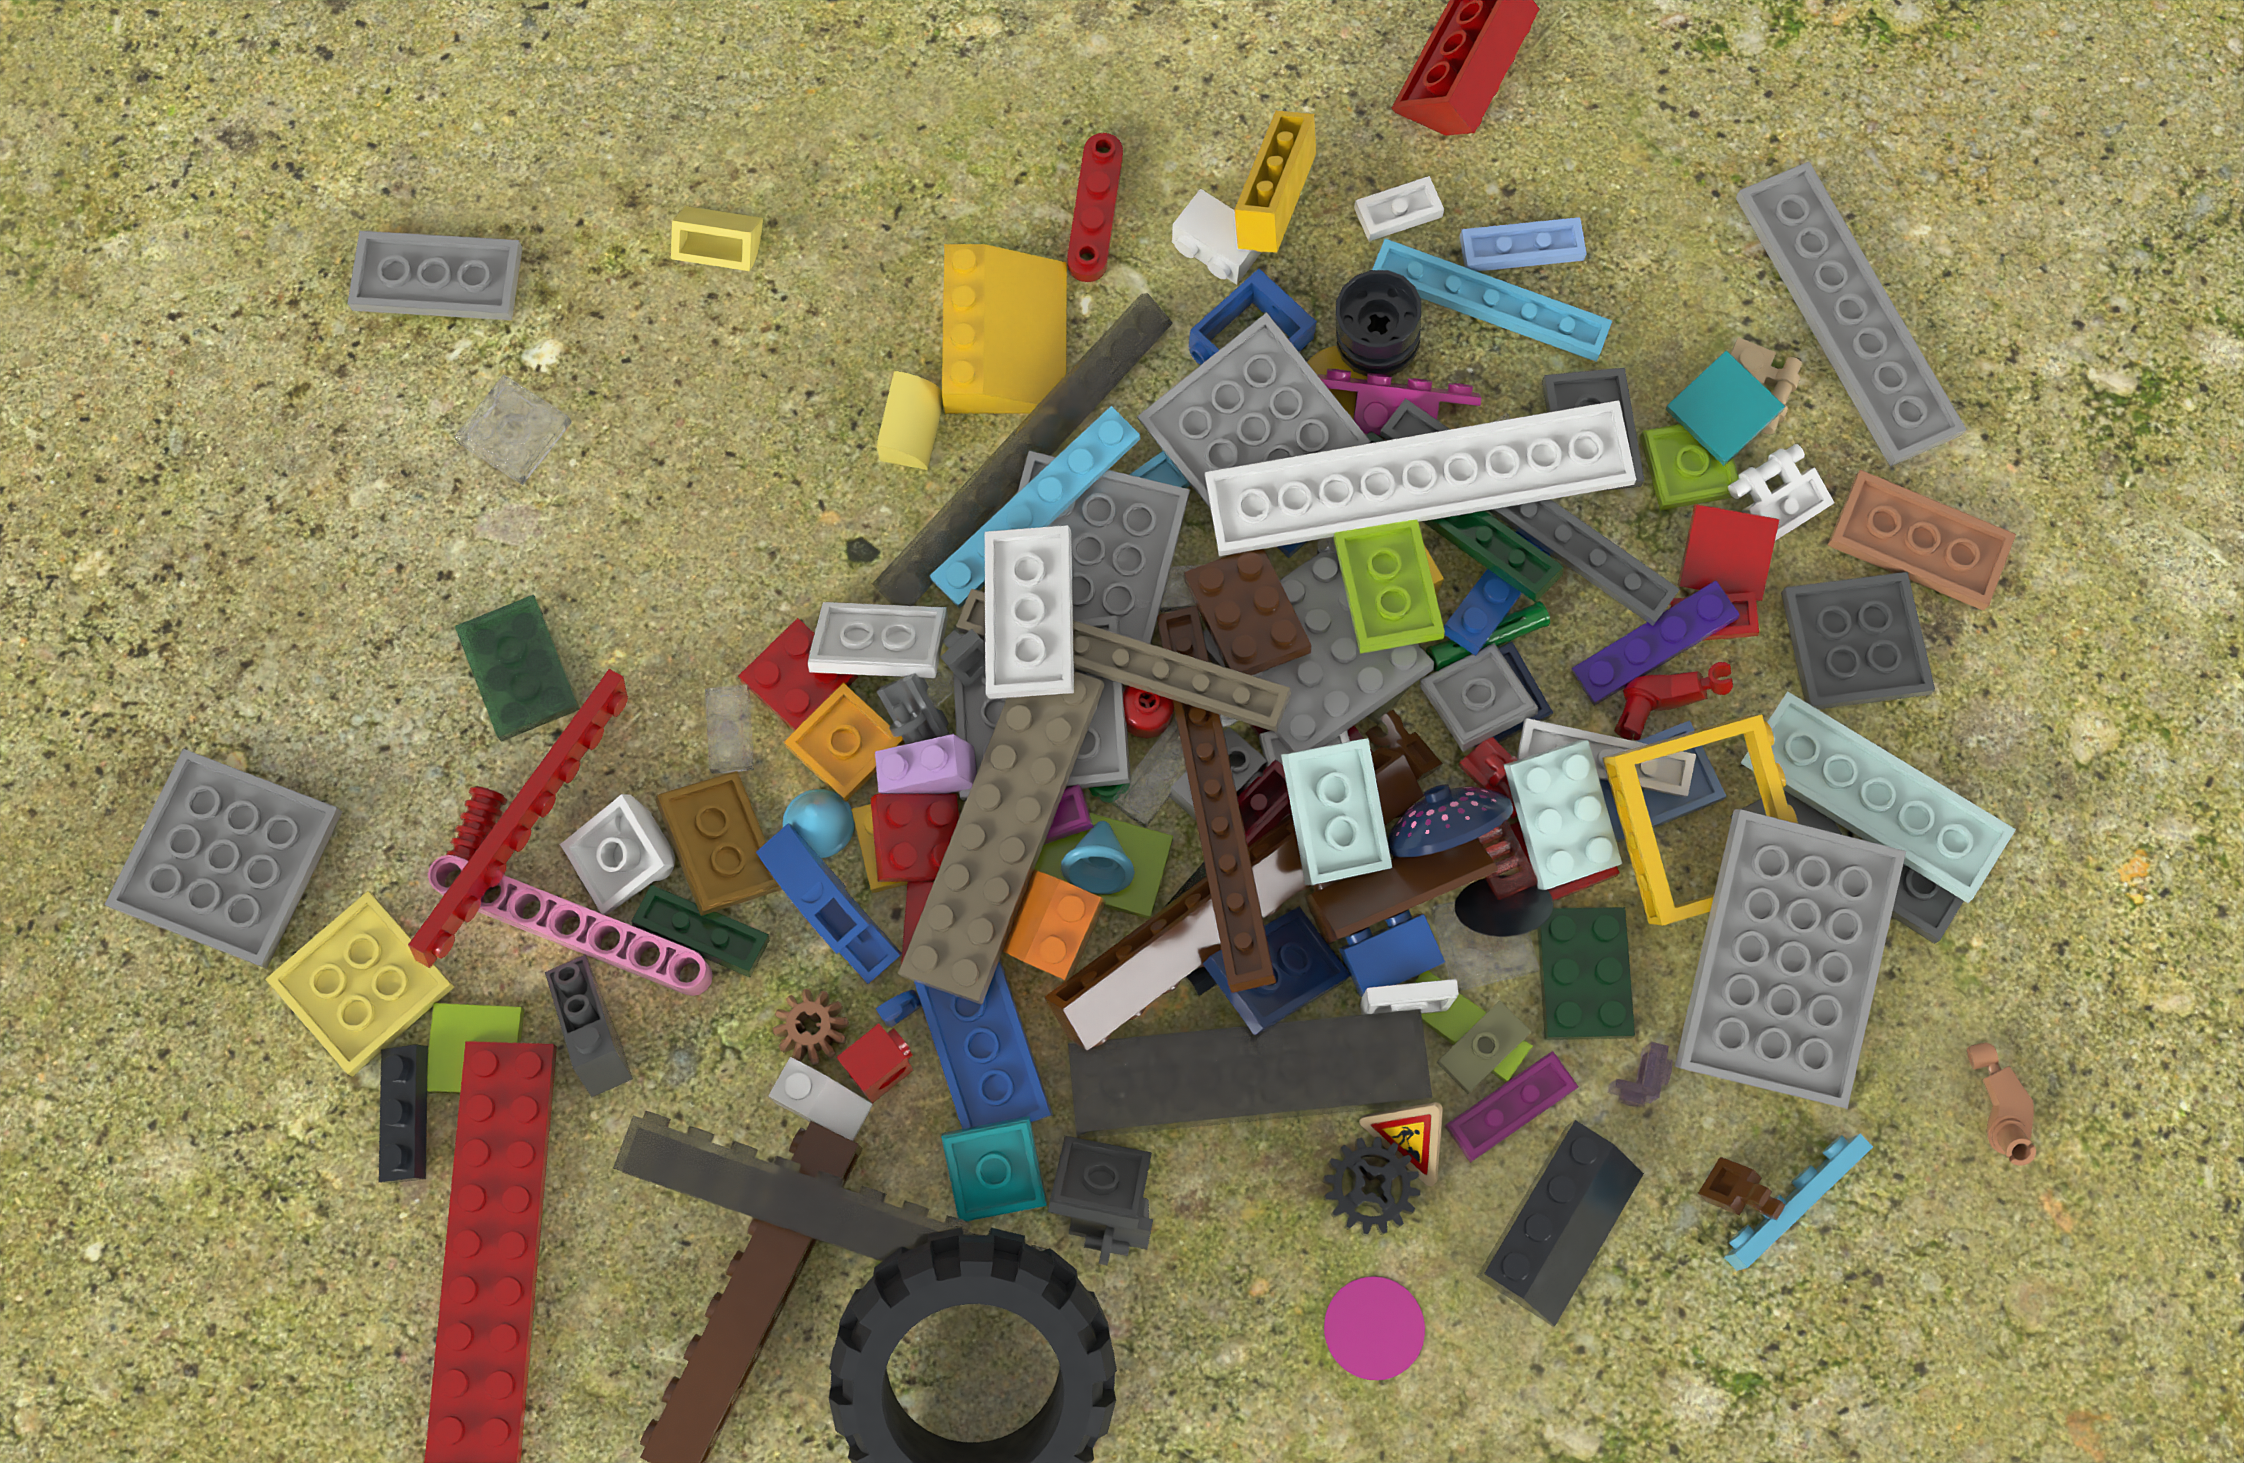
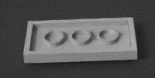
M359 231L347 304L352 311L512 320L522 255L521 243L519 240Z

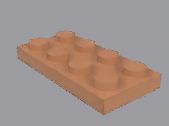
M1859 470L1851 485L1827 546L1892 573L1908 572L1909 580L1984 611L1990 605L2016 534L1868 472Z

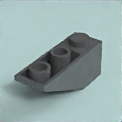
M583 955L546 971L545 975L572 1067L590 1096L594 1097L632 1080L623 1046L587 956Z

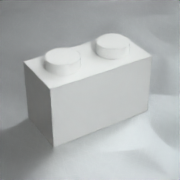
M1202 189L1197 192L1173 223L1172 243L1181 254L1188 258L1195 257L1206 264L1210 272L1220 279L1227 278L1236 285L1262 253L1255 250L1238 249L1235 211Z

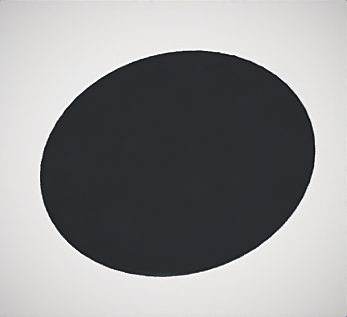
M1496 875L1477 880L1465 887L1455 901L1456 916L1464 926L1474 932L1494 937H1510L1531 932L1544 924L1553 911V899L1548 890L1538 889L1537 883L1534 880L1515 875Z

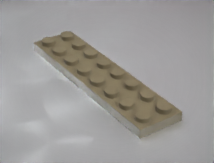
M1074 672V693L1009 697L1006 699L898 972L900 976L978 1004H983L1105 685L1102 680Z

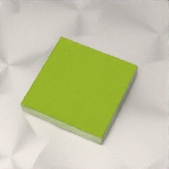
M1681 424L1642 431L1640 438L1660 511L1733 498L1728 490V486L1739 479L1734 458L1723 466Z
M434 1003L428 1049L427 1092L460 1094L465 1041L521 1043L525 1009L514 1006Z

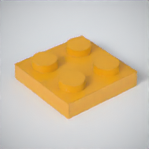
M843 683L784 741V744L830 789L847 802L877 772L875 751L902 746L905 744L902 736L894 737L889 729L890 725Z

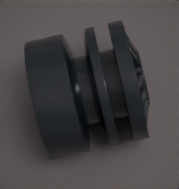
M1369 270L1356 275L1342 287L1336 300V338L1340 356L1343 362L1354 372L1367 376L1368 373L1391 376L1402 372L1414 361L1420 348L1421 299L1416 287L1403 275L1389 270Z

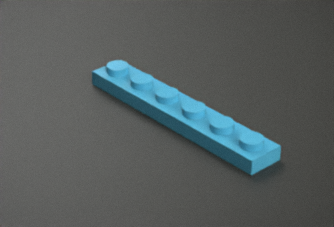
M1384 239L1372 269L1389 270L1403 275L1416 287L1422 299L1595 362L1598 360L1612 323L1610 319L1388 239Z
M1112 406L1109 407L930 575L931 580L960 609L966 603L971 589L979 591L985 586V532L1047 527L1141 439L1140 434Z

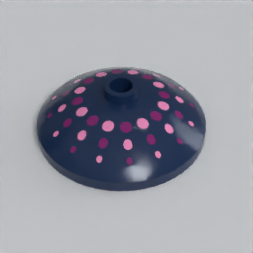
M1448 784L1435 786L1424 792L1425 798L1408 808L1396 822L1387 838L1388 848L1394 856L1414 857L1440 852L1464 844L1490 832L1505 822L1513 812L1511 800L1500 792L1473 786L1450 789Z

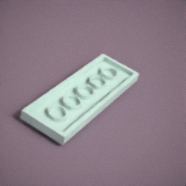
M1787 691L1767 722L1774 736V745L1771 748L1775 762L1780 764L1786 778V786L1783 790L1868 842L1906 851L1903 864L1969 903L1976 895L2016 829ZM1747 752L1741 764L1754 771L1749 752Z

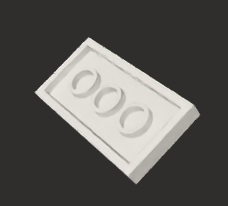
M1068 525L985 532L986 695L989 699L1074 693L1071 530Z

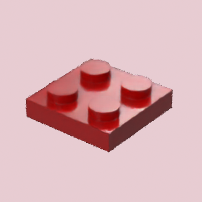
M799 618L788 626L738 675L740 681L793 731L843 683L849 687L858 678L857 674L809 672L808 658L815 633Z
M875 794L870 799L878 882L935 881L959 820L957 794Z

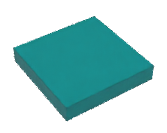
M1725 351L1667 405L1666 411L1725 466L1782 413L1786 406L1728 351Z
M1030 1116L942 1133L941 1138L959 1223L1047 1206Z

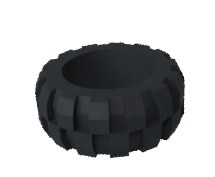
M963 1227L928 1234L927 1243L912 1250L902 1246L875 1266L872 1278L862 1289L855 1290L840 1319L829 1366L831 1370V1387L828 1398L834 1427L837 1433L845 1436L850 1447L848 1459L852 1463H1092L1094 1460L1093 1447L1098 1438L1108 1434L1116 1403L1114 1387L1117 1368L1108 1321L1095 1293L1088 1291L1078 1279L1077 1269L1051 1248L1042 1252L1026 1244L1025 1235L992 1227L989 1235H964ZM965 1304H982L1003 1308L1027 1320L1049 1342L1060 1364L1056 1384L1042 1409L1023 1427L1006 1436L990 1441H954L926 1430L916 1423L902 1408L889 1381L887 1372L888 1361L897 1344L912 1327L940 1310Z

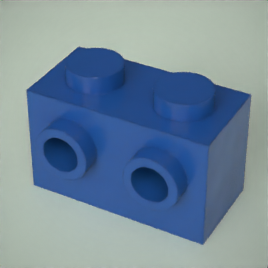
M1408 909L1385 919L1388 926L1372 933L1370 927H1367L1346 937L1348 944L1339 948V951L1360 997H1363L1367 988L1397 985L1445 963L1424 914L1416 913L1411 915Z

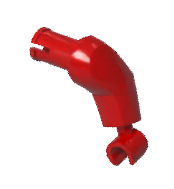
M1726 662L1713 664L1708 670V677L1703 678L1699 671L1647 675L1633 679L1623 690L1626 703L1615 726V733L1623 739L1638 741L1641 739L1645 723L1651 711L1672 710L1708 699L1707 690L1709 689L1718 695L1728 694L1733 688L1732 678L1718 680V678L1727 677L1732 673L1730 664Z

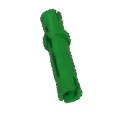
M1537 601L1533 605L1506 615L1482 649L1493 643L1497 647L1542 627H1548L1550 616L1545 605L1541 601ZM1451 639L1426 647V654L1434 661L1433 670L1435 672L1472 654Z

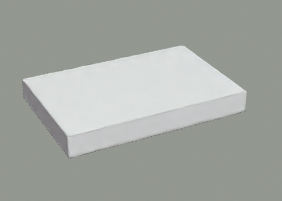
M823 602L808 658L809 672L907 677L916 673L921 678H936L943 644L942 640L944 639L948 620L947 607Z

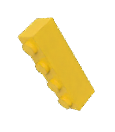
M1275 110L1234 209L1238 249L1255 250L1257 252H1278L1316 156L1314 114Z

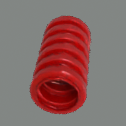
M480 786L470 788L471 800L465 801L464 806L467 808V811L460 815V819L463 820L462 825L456 826L455 831L458 833L457 838H452L450 843L454 846L453 850H448L446 855L457 856L467 861L471 859L495 826L496 818H501L503 814L500 807L501 805H506L507 799L497 791Z

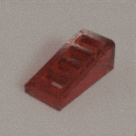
M1508 820L1477 838L1482 846L1497 839L1501 840V842L1485 848L1493 860L1506 854L1511 856L1496 862L1498 871L1484 876L1498 900L1538 884V879ZM1516 867L1520 871L1501 880L1498 876Z

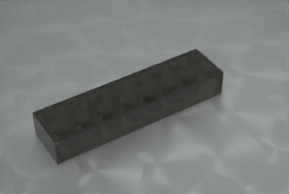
M1421 1009L1276 1023L1257 1035H1254L1248 1026L1108 1039L1103 1044L1092 1047L1088 1051L1076 1043H1068L1077 1138L1427 1104L1432 1098Z

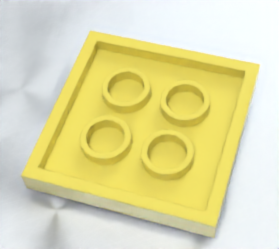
M369 891L364 893L265 979L342 1069L352 1077L381 1052V1049H385L432 1008L434 1003L440 1001L455 987L435 964L428 968L414 959L408 946L412 938Z

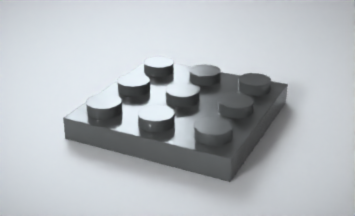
M1908 572L1785 587L1781 592L1804 701L1819 710L1927 696L1935 691Z

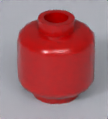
M1127 686L1123 691L1124 715L1129 733L1139 738L1149 739L1158 737L1167 731L1173 721V699L1132 686Z

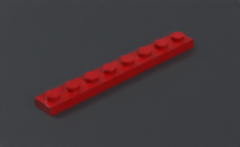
M608 669L409 942L408 946L417 962L431 968L437 958L442 959L449 953L455 942V934L463 922L468 923L475 917L481 905L480 899L489 886L495 887L500 882L506 871V863L515 851L520 852L526 846L531 836V828L539 817L544 818L549 814L555 804L556 793L564 782L568 784L575 778L580 768V760L588 749L593 750L598 746L604 735V727L612 716H619L625 708L628 695L624 676Z

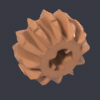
M804 989L802 992V1003L798 1004L797 1000L792 995H789L786 1001L792 1010L790 1012L783 1009L776 1010V1017L786 1022V1024L773 1027V1034L778 1037H785L778 1046L783 1053L794 1048L792 1058L801 1062L808 1051L810 1062L816 1065L819 1064L820 1050H823L829 1058H833L836 1055L833 1048L829 1045L832 1041L838 1044H845L846 1037L835 1030L847 1027L849 1022L846 1017H836L843 1009L839 1001L832 1002L827 1006L829 994L826 991H821L815 1002H813V995L810 989ZM810 1018L815 1023L821 1019V1023H816V1026L819 1028L816 1034L811 1035L808 1031L801 1034V1030H806L803 1026L805 1020Z

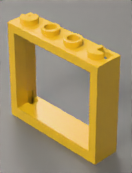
M1762 714L1744 716L1602 757L1649 924L1663 926L1710 912L1714 894L1674 905L1635 764L1744 734L1766 816L1798 824L1795 811L1791 805L1787 804L1783 788L1786 786L1784 771L1780 764L1775 762L1771 748L1774 745L1773 732L1770 725L1764 721Z

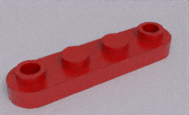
M1097 133L1091 136L1086 141L1083 150L1067 254L1068 270L1075 279L1081 282H1093L1100 279L1106 272L1123 163L1122 143L1116 136L1109 133ZM1099 148H1108L1110 151L1099 153L1097 150ZM1088 253L1093 255L1094 258L1086 261L1081 259V256Z

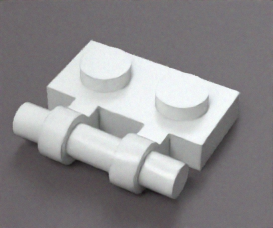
M1794 444L1786 450L1778 449L1768 456L1767 462L1756 469L1750 467L1739 474V479L1728 486L1731 496L1735 499H1739L1747 493L1752 496L1754 503L1743 509V513L1780 519L1775 541L1834 504L1815 467L1807 469L1802 473L1799 472L1795 463L1804 458L1805 455L1803 449L1798 444ZM1778 474L1784 484L1770 492L1765 482Z

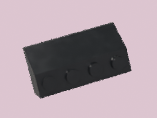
M1574 1120L1564 1128L1476 1277L1555 1327L1644 1173L1613 1143Z

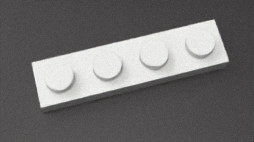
M1526 718L1523 724L1517 759L1520 760L1578 740H1588L1598 778L1609 781L1602 757L1647 744ZM1680 751L1635 764L1641 788L1684 798L1687 797L1696 754Z

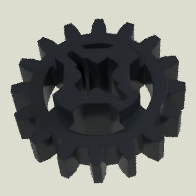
M1362 1137L1357 1138L1355 1141L1356 1150L1353 1152L1349 1147L1343 1145L1339 1149L1343 1161L1331 1158L1328 1165L1335 1171V1174L1325 1175L1322 1180L1323 1183L1332 1186L1333 1190L1323 1196L1324 1201H1335L1337 1207L1331 1213L1332 1217L1335 1218L1344 1214L1347 1217L1344 1228L1347 1230L1354 1226L1355 1223L1361 1224V1234L1363 1236L1369 1234L1372 1226H1376L1380 1235L1386 1234L1388 1221L1397 1228L1402 1226L1404 1223L1399 1213L1401 1211L1410 1215L1414 1213L1415 1208L1408 1202V1198L1418 1197L1421 1192L1417 1188L1410 1187V1182L1419 1177L1418 1171L1407 1172L1405 1168L1412 1159L1410 1155L1403 1156L1400 1159L1395 1156L1398 1148L1396 1143H1393L1387 1150L1382 1149L1381 1137H1375L1371 1147H1366ZM1375 1157L1384 1160L1387 1164L1384 1167L1371 1166L1362 1158ZM1347 1169L1349 1171L1348 1174L1352 1178L1351 1191L1344 1196L1342 1178ZM1362 1176H1365L1368 1180L1377 1178L1380 1181L1381 1185L1377 1188L1379 1197L1373 1192L1367 1195L1362 1192L1361 1188L1365 1185V1180ZM1396 1177L1400 1181V1196L1397 1203L1394 1202L1395 1199L1391 1195L1392 1181ZM1360 1205L1374 1207L1377 1213L1381 1215L1367 1216L1360 1214L1354 1209Z

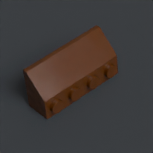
M1476 838L1456 847L1432 854L1414 857L1392 855V868L1352 876L1342 881L1333 880L1312 885L1315 892L1306 896L1305 899L1321 936L1329 944L1498 871L1496 863Z

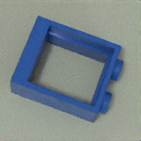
M1258 269L1190 330L1189 352L1194 360L1202 365L1219 351L1210 341L1252 303L1264 314L1267 312L1276 325L1290 337L1288 340L1298 352L1314 339L1317 321L1262 270Z

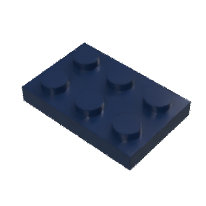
M1300 906L1264 926L1276 983L1231 993L1228 986L1222 950L1212 954L1203 963L1254 1035L1261 1033L1343 984L1351 976Z

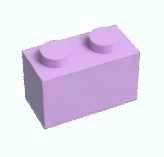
M954 734L875 751L878 792L880 794H948L971 789L977 775L974 746Z

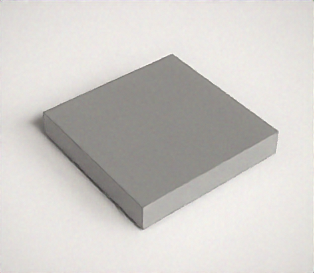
M1494 643L1481 649L1476 656L1471 654L1420 680L1421 689L1462 751L1523 722L1526 718L1529 719L1537 715V705Z

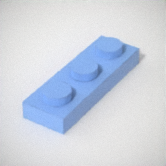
M1580 217L1462 229L1460 233L1464 267L1474 271L1584 261L1587 254Z

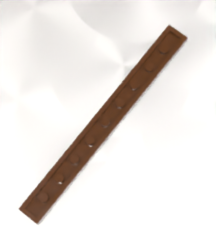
M1197 606L1157 616L1162 647L1164 649L1210 663ZM1173 700L1228 986L1231 993L1276 983L1221 715Z

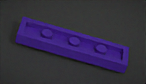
M1714 581L1663 612L1654 626L1648 622L1577 664L1572 668L1571 672L1595 706L1625 688L1633 679L1645 676L1739 618L1740 614L1719 583Z

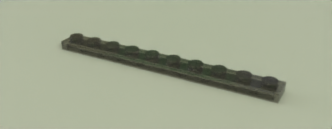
M1148 293L1140 294L872 583L892 605L913 606L934 583L930 575L1018 492L1028 452L1032 451L1051 456L1173 324Z

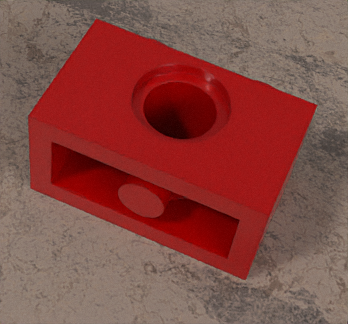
M879 1023L836 1057L872 1104L914 1071L908 1061L913 1056L910 1047L894 1028L886 1032Z

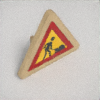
M1433 1102L1365 1114L1361 1117L1359 1123L1374 1138L1381 1137L1382 1145L1386 1149L1393 1143L1398 1144L1395 1156L1400 1159L1403 1156L1410 1155L1412 1159L1406 1167L1410 1171H1418V1178L1427 1186H1434L1438 1179L1443 1108L1439 1103Z

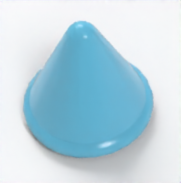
M824 789L808 790L795 797L787 806L782 823L783 827L790 823L820 858L830 857L845 848L851 840L855 828L852 808L849 803L842 800L835 792Z
M1106 821L1096 823L1094 828L1085 835L1073 850L1064 856L1061 862V871L1067 882L1098 895L1112 894L1125 889L1132 882L1135 873L1131 860L1126 856L1110 824Z

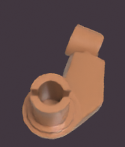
M1986 1042L1971 1045L1967 1048L1971 1067L1973 1070L1987 1067L1990 1076L1982 1079L1992 1103L1986 1129L1990 1145L1997 1152L2006 1154L2012 1164L2018 1166L2029 1164L2036 1155V1148L2030 1140L2034 1117L2033 1100L2010 1066L2001 1070L1998 1065V1054L1993 1045Z

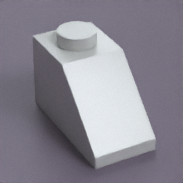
M792 1057L789 1058L768 1095L774 1103L852 1141H854L873 1106L872 1103L830 1077Z

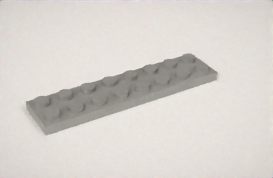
M1808 161L1739 190L1736 196L1737 202L1889 466L1896 465L1962 436L1967 430L1811 163Z

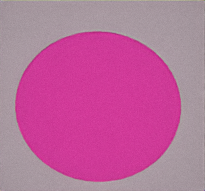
M1364 1277L1346 1284L1332 1298L1325 1315L1324 1334L1330 1353L1336 1362L1347 1372L1367 1380H1385L1403 1373L1417 1359L1424 1342L1425 1323L1418 1302L1406 1288L1387 1278Z

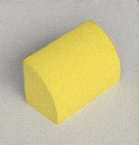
M685 206L672 220L671 259L750 271L759 250L763 218Z
M894 371L876 445L880 461L928 470L943 406L942 390L937 385L916 375Z

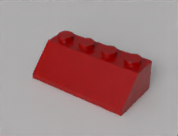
M1449 0L1391 107L1396 114L1445 136L1475 133L1493 97L1497 94L1505 74L1514 62L1515 55L1524 38L1531 30V25L1540 8L1533 0Z

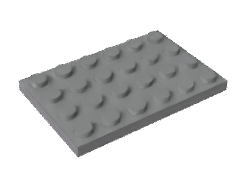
M1734 809L1675 1067L1848 1109L1906 851L1741 809Z

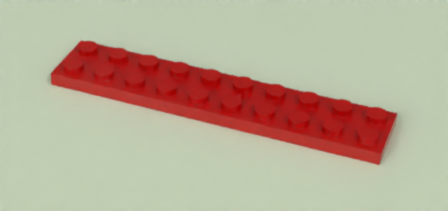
M465 1041L424 1463H521L557 1046L554 1044Z

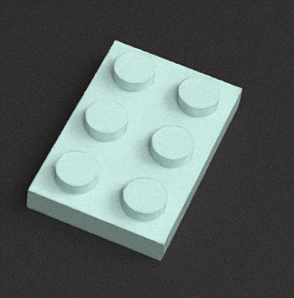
M1368 738L1281 755L1305 885H1315L1392 868Z
M1578 740L1504 764L1538 889L1547 890L1622 864L1588 740Z

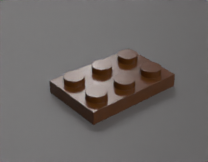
M1264 549L1231 554L1184 572V581L1226 668L1252 676L1311 653L1312 645Z

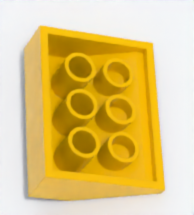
M944 244L942 399L945 414L1066 413L1067 262L987 244Z

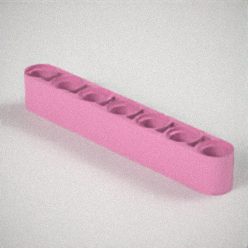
M445 855L436 859L428 872L431 886L444 896L449 889L445 887V879L448 874L455 870L462 871L468 861L453 855ZM505 875L497 884L501 886V893L497 900L491 903H484V895L480 899L479 913L682 994L690 996L700 995L711 985L713 978L712 969L705 959L694 950ZM532 901H540L541 907L538 914L533 918L524 919L522 914L524 907ZM574 916L580 917L579 928L574 933L569 935L562 934V925L565 920ZM611 932H618L620 934L619 943L615 948L608 951L601 950V942L605 935ZM648 948H659L660 956L657 962L652 966H641L640 959L643 952ZM691 963L699 964L700 972L695 980L687 983L680 981V972L684 966Z

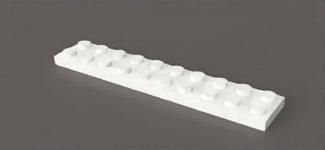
M1619 400L1205 472L1219 556L1334 537L1335 532L1415 519L1421 522L1634 485L1636 481Z

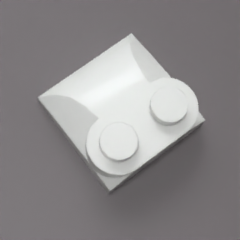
M621 794L560 844L600 913L603 915L609 914L651 882L667 878L675 864L673 849L650 811L632 795Z

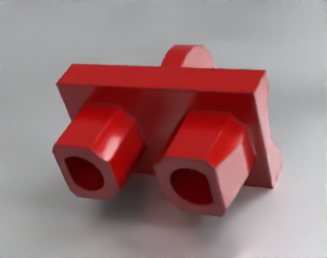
M1491 737L1481 742L1459 762L1458 766L1480 788L1497 791L1509 797L1513 806L1510 818L1513 820L1517 816L1504 764L1517 761L1518 759L1515 756L1512 757Z

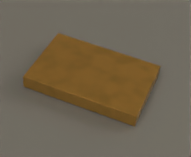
M738 771L657 794L656 804L701 916L782 889L756 853L766 843V840Z

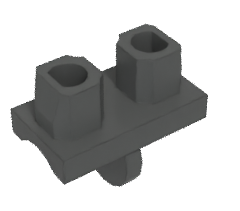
M916 673L881 686L877 691L894 722L889 727L894 737L902 736L906 744L950 735L946 728L949 724L942 710L934 707L927 694L929 688L924 678L918 677Z
M1143 1198L1137 1230L1071 1217L1069 1234L1085 1237L1084 1248L1101 1251L1099 1264L1108 1266L1110 1253L1128 1256L1129 1247L1148 1250L1153 1219L1149 1218V1200Z

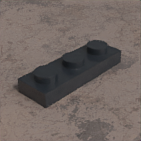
M414 1044L381 1049L379 1183L391 1184L426 1179L428 1046Z

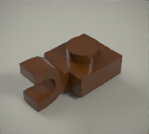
M1394 709L1381 717V720L1388 728V734L1383 732L1382 728L1378 725L1370 728L1365 733L1375 745H1389L1388 749L1404 754L1417 782L1431 775L1443 764L1416 732L1412 734L1407 732L1403 727L1401 718Z
M1723 1157L1718 1159L1698 1192L1707 1203L1739 1216L1747 1204L1761 1214L1777 1221L1786 1206L1782 1201L1770 1196L1772 1191L1768 1187L1759 1184L1762 1177L1754 1169Z

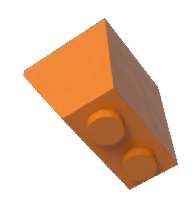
M1034 869L1003 952L1063 980H1068L1074 975L1106 901L1093 893Z

